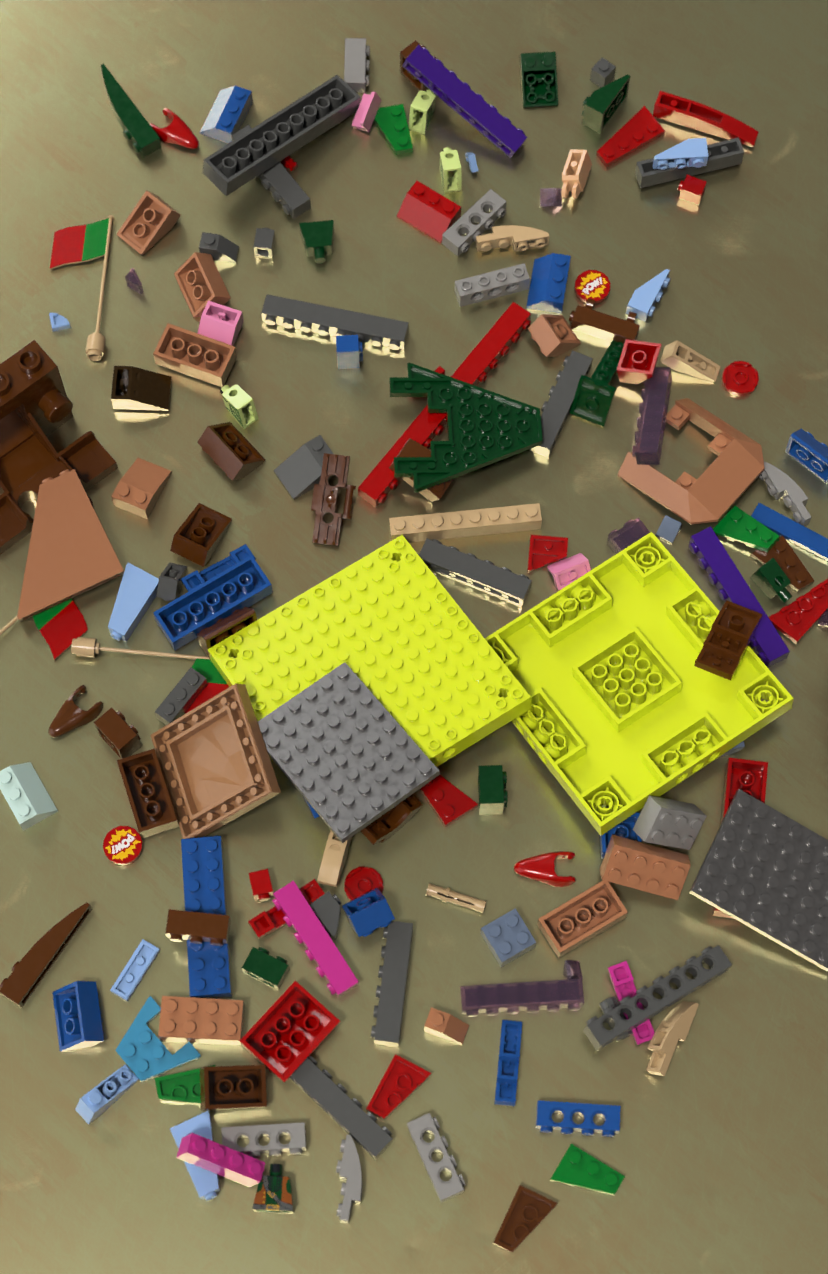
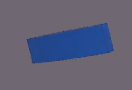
M502 1020L495 1093L496 1105L515 1106L522 1034V1022Z

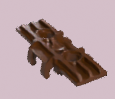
M324 453L321 479L319 484H314L311 511L315 512L316 517L312 543L339 546L342 519L352 520L350 513L353 491L356 490V486L347 485L350 456ZM331 476L338 477L339 481L336 486H330L329 478ZM341 489H346L343 514L338 513L336 508L337 497ZM325 514H333L334 519L331 523L324 522Z

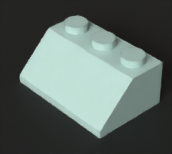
M31 762L11 765L0 771V790L23 831L58 812Z

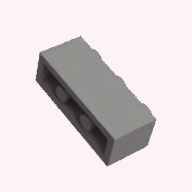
M345 38L344 81L356 93H365L366 86H369V75H366V71H369V60H366V56H370V45H366V38Z

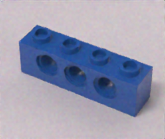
M538 1100L536 1129H540V1132L543 1133L561 1130L562 1134H573V1131L582 1132V1135L586 1136L602 1133L604 1137H614L620 1131L621 1106ZM554 1113L561 1114L563 1121L560 1123L554 1122L552 1115ZM576 1114L581 1115L584 1122L576 1124L573 1122L572 1117ZM601 1116L604 1119V1124L601 1126L596 1125L593 1122V1118Z

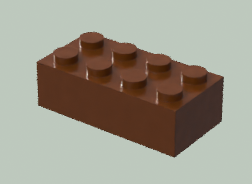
M155 748L117 760L141 839L179 827Z

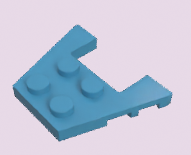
M151 996L147 999L115 1050L141 1082L202 1057L190 1042L172 1055L147 1024L160 1014L161 1007Z

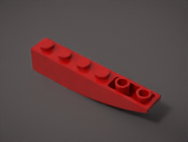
M663 91L659 92L654 105L653 116L727 140L739 138L741 144L749 147H754L759 133L756 129L721 111Z

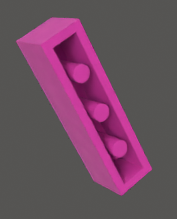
M194 1133L181 1139L176 1157L248 1187L261 1182L265 1162Z

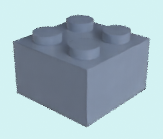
M516 908L481 928L480 934L500 967L507 965L536 947L535 939Z

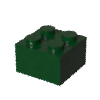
M502 765L479 766L478 768L479 815L503 814V809L507 808L508 793L507 790H504L506 789L507 772L503 771Z

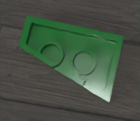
M399 104L378 108L374 120L395 155L413 152L404 105Z
M734 506L713 528L717 537L720 535L733 542L739 541L745 543L746 546L767 553L780 540L778 534L737 506Z
M200 1068L155 1078L158 1099L201 1103Z
M570 1144L550 1181L615 1195L625 1176L575 1145Z

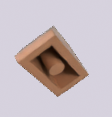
M431 1007L424 1031L463 1045L469 1025L451 1014Z

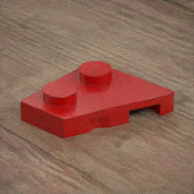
M530 535L527 572L567 558L568 538Z

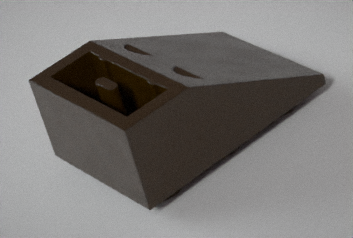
M114 366L111 393L113 408L169 411L172 377L133 366Z

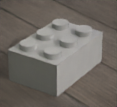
M649 795L633 827V831L644 842L690 850L707 816L695 804Z

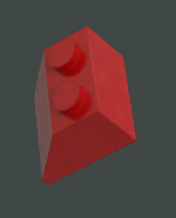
M626 339L617 367L619 381L639 384L653 377L662 345Z

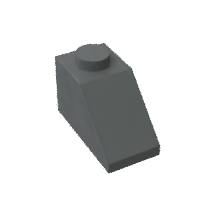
M202 232L199 244L200 253L211 254L214 261L236 263L239 251L238 245L220 234Z
M169 562L159 576L157 597L162 598L164 601L177 599L183 585L181 578L185 577L188 566Z
M328 891L311 903L310 907L326 932L335 941L338 935L341 916L340 905L342 903L336 894L332 896Z

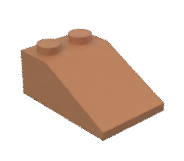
M146 190L116 235L141 255H144L172 229L181 214L156 194Z
M137 458L121 478L111 496L114 506L148 519L172 471Z

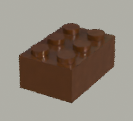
M265 1065L200 1068L201 1111L267 1107Z

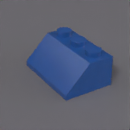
M238 86L220 90L200 134L228 144L232 142L231 135L240 130L253 104L252 91Z
M552 253L534 259L526 309L562 314L571 256Z
M803 429L792 433L785 452L828 484L827 445L820 443L810 432H805Z
M75 981L52 992L60 1052L91 1047L104 1041L98 990L95 981Z

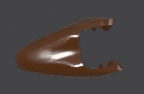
M85 685L80 686L68 697L54 717L48 730L51 737H59L75 728L90 723L101 713L103 703L101 701L95 703L88 711L80 709L74 703L86 691Z

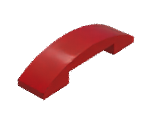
M315 879L299 888L309 905L325 894ZM273 907L267 912L263 911L249 920L248 924L257 937L262 938L286 925L283 919L285 914L281 909L278 911L276 907Z

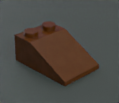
M409 438L396 457H431L430 449ZM392 462L389 469H391L394 472V465ZM400 477L414 488L413 477ZM453 479L422 490L419 493L430 502L441 499Z
M199 503L174 534L170 551L204 567L215 552L232 522V518Z

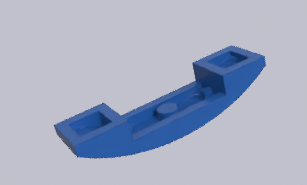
M245 544L230 552V556L200 572L196 570L181 578V582L189 592L250 555L253 557L254 555Z

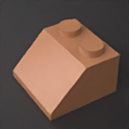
M541 314L528 328L532 339L538 343L542 354L546 357H558L581 344L563 315Z

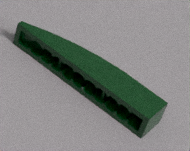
M103 63L101 69L104 84L113 112L123 129L125 138L128 141L131 140L136 153L140 152L144 158L161 148L160 138Z

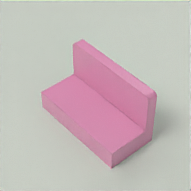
M372 91L371 95L363 94L352 122L353 128L366 132L370 131L381 103V99L376 92Z
M582 553L547 566L558 590L563 589L591 571L589 560Z

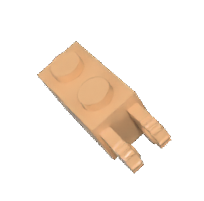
M570 150L562 173L563 187L561 195L563 198H568L569 192L572 191V197L577 199L580 192L584 191L592 166L587 150Z

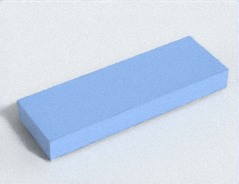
M142 939L110 991L128 1002L159 954L160 949Z

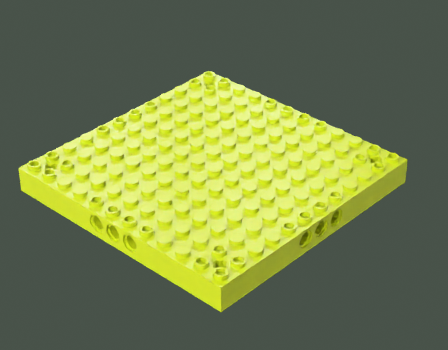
M652 532L485 638L531 696L532 708L511 722L600 836L642 809L649 795L660 797L792 709L794 698L750 646H748L731 680L694 666L695 660L711 631L712 624L720 611Z
M403 535L207 649L211 662L229 687L236 683L246 686L257 722L345 662L436 767L532 708L531 696Z

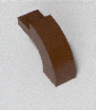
M412 794L366 826L361 832L373 845L378 842L383 843L399 831L422 807V803Z

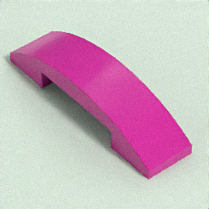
M627 961L607 968L618 1002L627 996L632 998L637 995L633 982L634 978ZM637 1002V1007L644 1010L642 1003ZM650 1019L632 1029V1035L637 1045L651 1040L655 1033Z

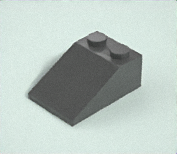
M321 435L302 445L274 469V473L293 500L314 489V484H319L324 453L334 454Z

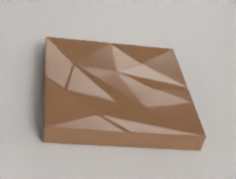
M236 683L151 734L183 839L204 837L281 793L244 684Z

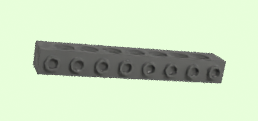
M717 945L714 948L711 946L707 947L701 952V956L689 958L685 961L686 965L681 968L679 966L674 967L669 971L670 975L665 978L663 976L658 977L649 988L643 986L636 991L637 995L634 997L627 996L619 1002L621 1005L616 1008L611 1006L603 1011V1016L599 1018L594 1016L589 1019L583 1031L596 1051L727 972L732 963L720 946ZM702 963H707L710 969H705ZM686 972L691 973L694 979L687 978ZM669 983H675L678 989H672ZM653 992L659 993L661 999H656L653 996ZM636 1003H642L645 1006V1009H639ZM620 1013H626L628 1020L622 1019ZM603 1023H609L612 1030L605 1029Z

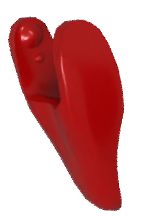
M168 108L162 110L164 116L172 120L167 127L159 128L150 123V126L162 142L173 143L190 149H195L199 146L198 139L190 128Z
M556 851L533 856L517 862L514 865V871L521 876L551 886H570L576 882V878L572 876H557L555 873V858L571 860L575 858V853Z

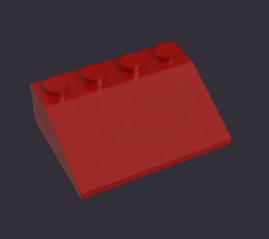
M294 981L241 1038L240 1044L256 1060L265 1065L268 1070L285 1083L340 1023V1020L297 981Z

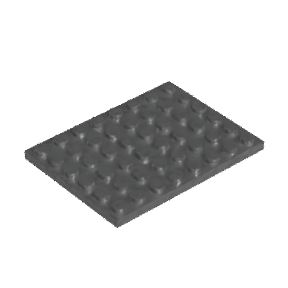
M345 662L258 721L270 757L341 843L350 839L440 775L439 769Z
M739 789L733 797L689 893L828 972V840Z

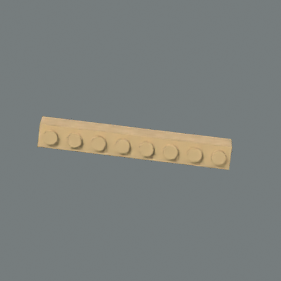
M540 503L389 518L391 541L403 535L408 542L426 541L427 538L439 540L540 530L542 524Z

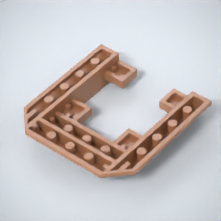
M690 399L675 400L676 405L665 415L664 421L677 430H680L688 420L715 437L708 445V450L718 457L698 479L684 471L674 482L648 465L655 457V452L640 443L631 453H627L618 476L691 525L718 522L764 471L762 447L759 443Z

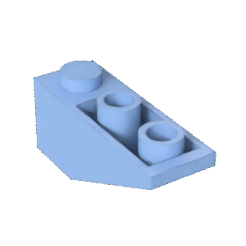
M706 138L687 139L654 156L653 169L664 170L667 168L682 169L685 167L700 168L707 166L708 148Z
M665 269L636 289L627 304L626 314L629 315V312L637 313L635 318L646 322L649 316L652 317L656 309L655 303L660 302L663 296V288H667L670 283V270Z
M123 1065L82 1096L75 1110L90 1124L138 1081L137 1076L126 1065Z

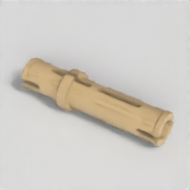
M429 883L426 895L442 899V902L446 903L448 901L483 913L486 901L452 891L449 887L443 888Z

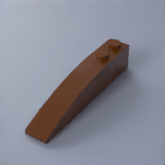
M86 902L68 914L44 934L20 962L17 961L14 964L9 978H5L0 984V994L22 1009L92 911L91 905Z

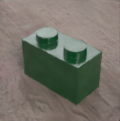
M253 947L242 966L243 973L279 990L290 970L287 961L279 956L276 958L270 956V952L262 947L258 949Z

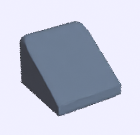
M665 515L656 536L673 543L681 529L682 523Z

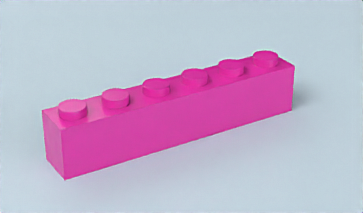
M294 880L274 892L273 904L278 911L281 909L285 914L283 919L287 926H292L296 931L294 936L298 943L305 945L307 949L304 951L310 961L314 960L317 964L315 969L321 978L325 977L328 981L326 986L332 995L336 994L339 998L356 987L359 981Z

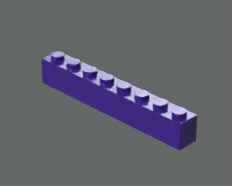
M418 45L405 60L403 67L509 158L516 153L527 139L521 129L516 128L507 117H503L498 113L494 106L485 102L484 98L471 90V87L466 82L458 79L453 71L444 67L443 63L430 55L426 48Z
M711 526L692 535L689 542L690 551L697 555L699 565L703 570L707 571L709 581L717 587L721 600H725V602L727 600L763 614L749 644L752 648L756 649L758 652L757 656L767 668L786 659L790 652Z

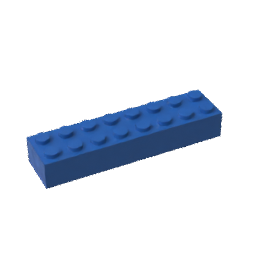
M221 836L181 839L185 911L227 915L223 842ZM229 938L228 944H222V946H214L210 942L203 941L202 944H194L187 940L190 997L210 999L232 998Z

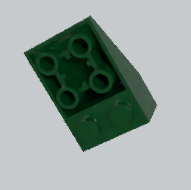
M556 51L521 53L519 62L523 107L558 105Z

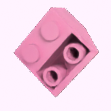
M208 301L201 315L198 334L233 346L244 323L242 311Z

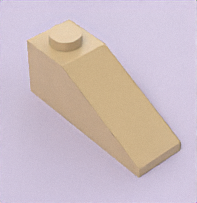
M678 340L665 346L660 360L661 363L675 371L713 383L716 382L721 367Z

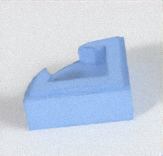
M473 152L465 153L470 171L472 173L478 172L475 154Z
M49 313L53 332L71 328L68 319L58 313Z

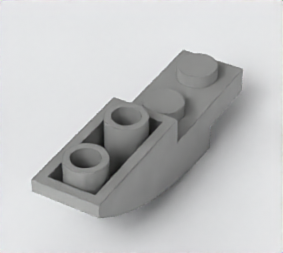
M764 461L765 469L759 475V478L767 484V490L770 495L774 496L776 500L783 498L784 504L787 508L791 509L793 518L797 523L803 526L809 525L811 515L805 507L808 501L806 494L787 474Z
M346 1135V1140L342 1139L340 1152H343L342 1161L338 1160L336 1173H340L339 1178L347 1180L346 1183H342L340 1195H343L344 1199L343 1204L339 1203L337 1216L340 1217V1222L349 1224L352 1203L361 1204L362 1172L355 1143L351 1135Z

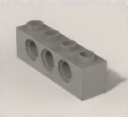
M490 189L442 234V244L456 256H459L462 252L465 253L470 245L476 241V236L482 235L486 229L489 230L498 218H502L505 215L507 201Z
M525 263L457 280L455 281V294L459 306L462 307L528 290L530 278Z
M430 1113L408 1122L407 1128L440 1202L442 1203L464 1193L465 1181L462 1175H457L455 1167H457L453 1155L449 1156L446 1148L449 1146L445 1137H440L437 1131L440 1126L436 1117L432 1118ZM431 1133L435 1139L433 1142L427 1143L423 1140V1135ZM434 1152H440L443 1155V1159L440 1162L432 1160L431 1155ZM443 1171L451 1173L452 1178L449 1181L441 1180L440 1174Z
M305 1122L222 1127V1145L243 1154H248L251 1157H260L261 1153H269V1156H280L281 1152L299 1155L302 1154V1151H307ZM263 1136L270 1138V1142L266 1146L259 1144V1139ZM281 1136H290V1142L287 1145H282L279 1142ZM243 1137L249 1139V1144L246 1147L238 1146V1141Z

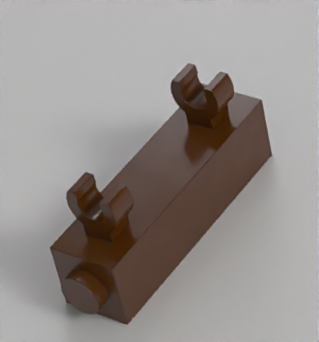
M588 298L585 307L577 305L576 310L570 314L571 329L610 342L614 340L624 344L626 339L636 341L640 325L635 323L637 313L629 312L627 321L593 310L595 300Z

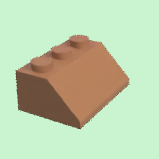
M195 252L174 273L194 318L202 315L208 301L225 305L231 299L211 254Z

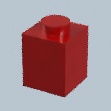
M687 175L685 180H681L679 184V198L699 205L704 195L707 181Z
M268 869L249 873L254 900H259V902L270 900V897H273V889Z

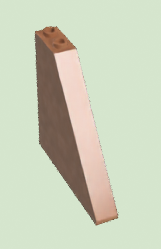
M70 469L64 470L59 473L60 476L54 479L52 477L46 478L42 481L43 484L39 486L17 614L19 622L124 574V570L75 469L71 471Z

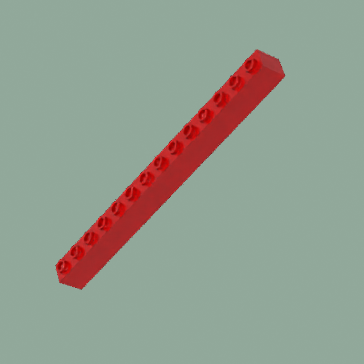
M513 302L451 377L474 386H478L480 382L483 383L488 377V372L497 367L499 359L507 355L512 343H517L522 331H526L530 327L531 313ZM427 404L358 487V496L375 508L380 503L383 504L388 497L387 494L391 489L394 490L398 486L400 477H394V472L389 469L394 457L398 455L409 438L429 449L430 441H433L436 435L439 436L444 430V425L447 423V413H428Z

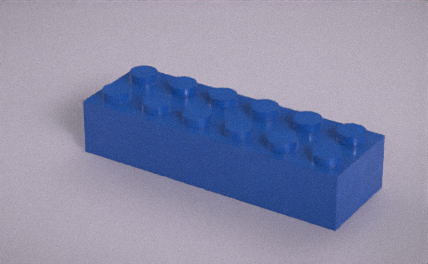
M250 555L153 612L154 618L176 651L196 639L197 634L202 629L208 628L218 620L230 616L234 611L245 606L250 607L272 594V584L254 557Z

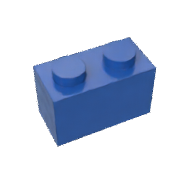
M358 335L336 336L338 369L360 368L359 361H363L362 342L358 340Z

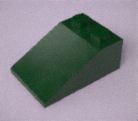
M627 74L595 90L590 97H586L583 102V125L598 133L602 132L628 95L630 75Z

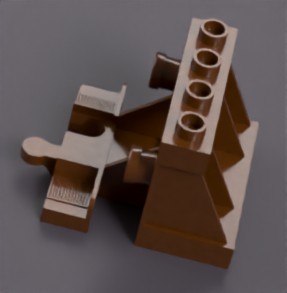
M35 340L0 364V555L32 532L34 520L21 508L25 502L37 500L39 486L43 484V480L49 477L54 479L60 476L59 473L64 470L70 469L71 471L75 469L85 492H87L118 469L116 461L98 442L92 431L85 433L59 453L56 452L46 437L73 418L71 411L73 403L66 395L58 366ZM89 498V500H90V502H91V504H92V506H93V508H94L93 502H92L91 498Z

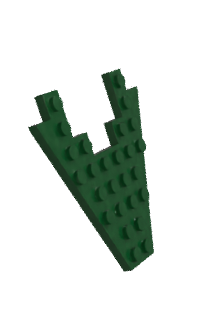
M407 363V377H390L389 379L390 397H427L428 413H447L448 441H430L431 457H394L393 459L394 477H413L414 493L542 444L540 408L412 363Z

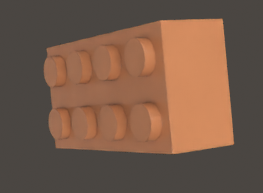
M169 323L153 353L155 364L219 387L224 386L237 358L236 347Z
M612 835L600 867L601 879L604 881L678 900L691 864L686 854Z
M603 880L539 918L537 925L557 957L560 958L625 919L628 911L610 883Z
M162 996L158 1037L160 1041L241 1046L240 1040L243 1037L245 1012L244 1001Z

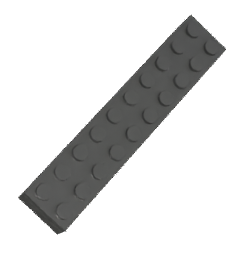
M336 75L205 158L203 174L227 196L357 112L361 97Z

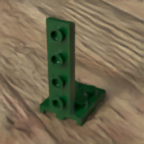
M612 340L591 378L581 375L570 414L601 426L605 425L616 392V388L610 386V383L617 372L624 347L622 342Z

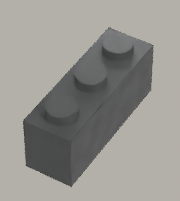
M190 667L156 709V718L163 724L168 725L183 716L207 686V679Z

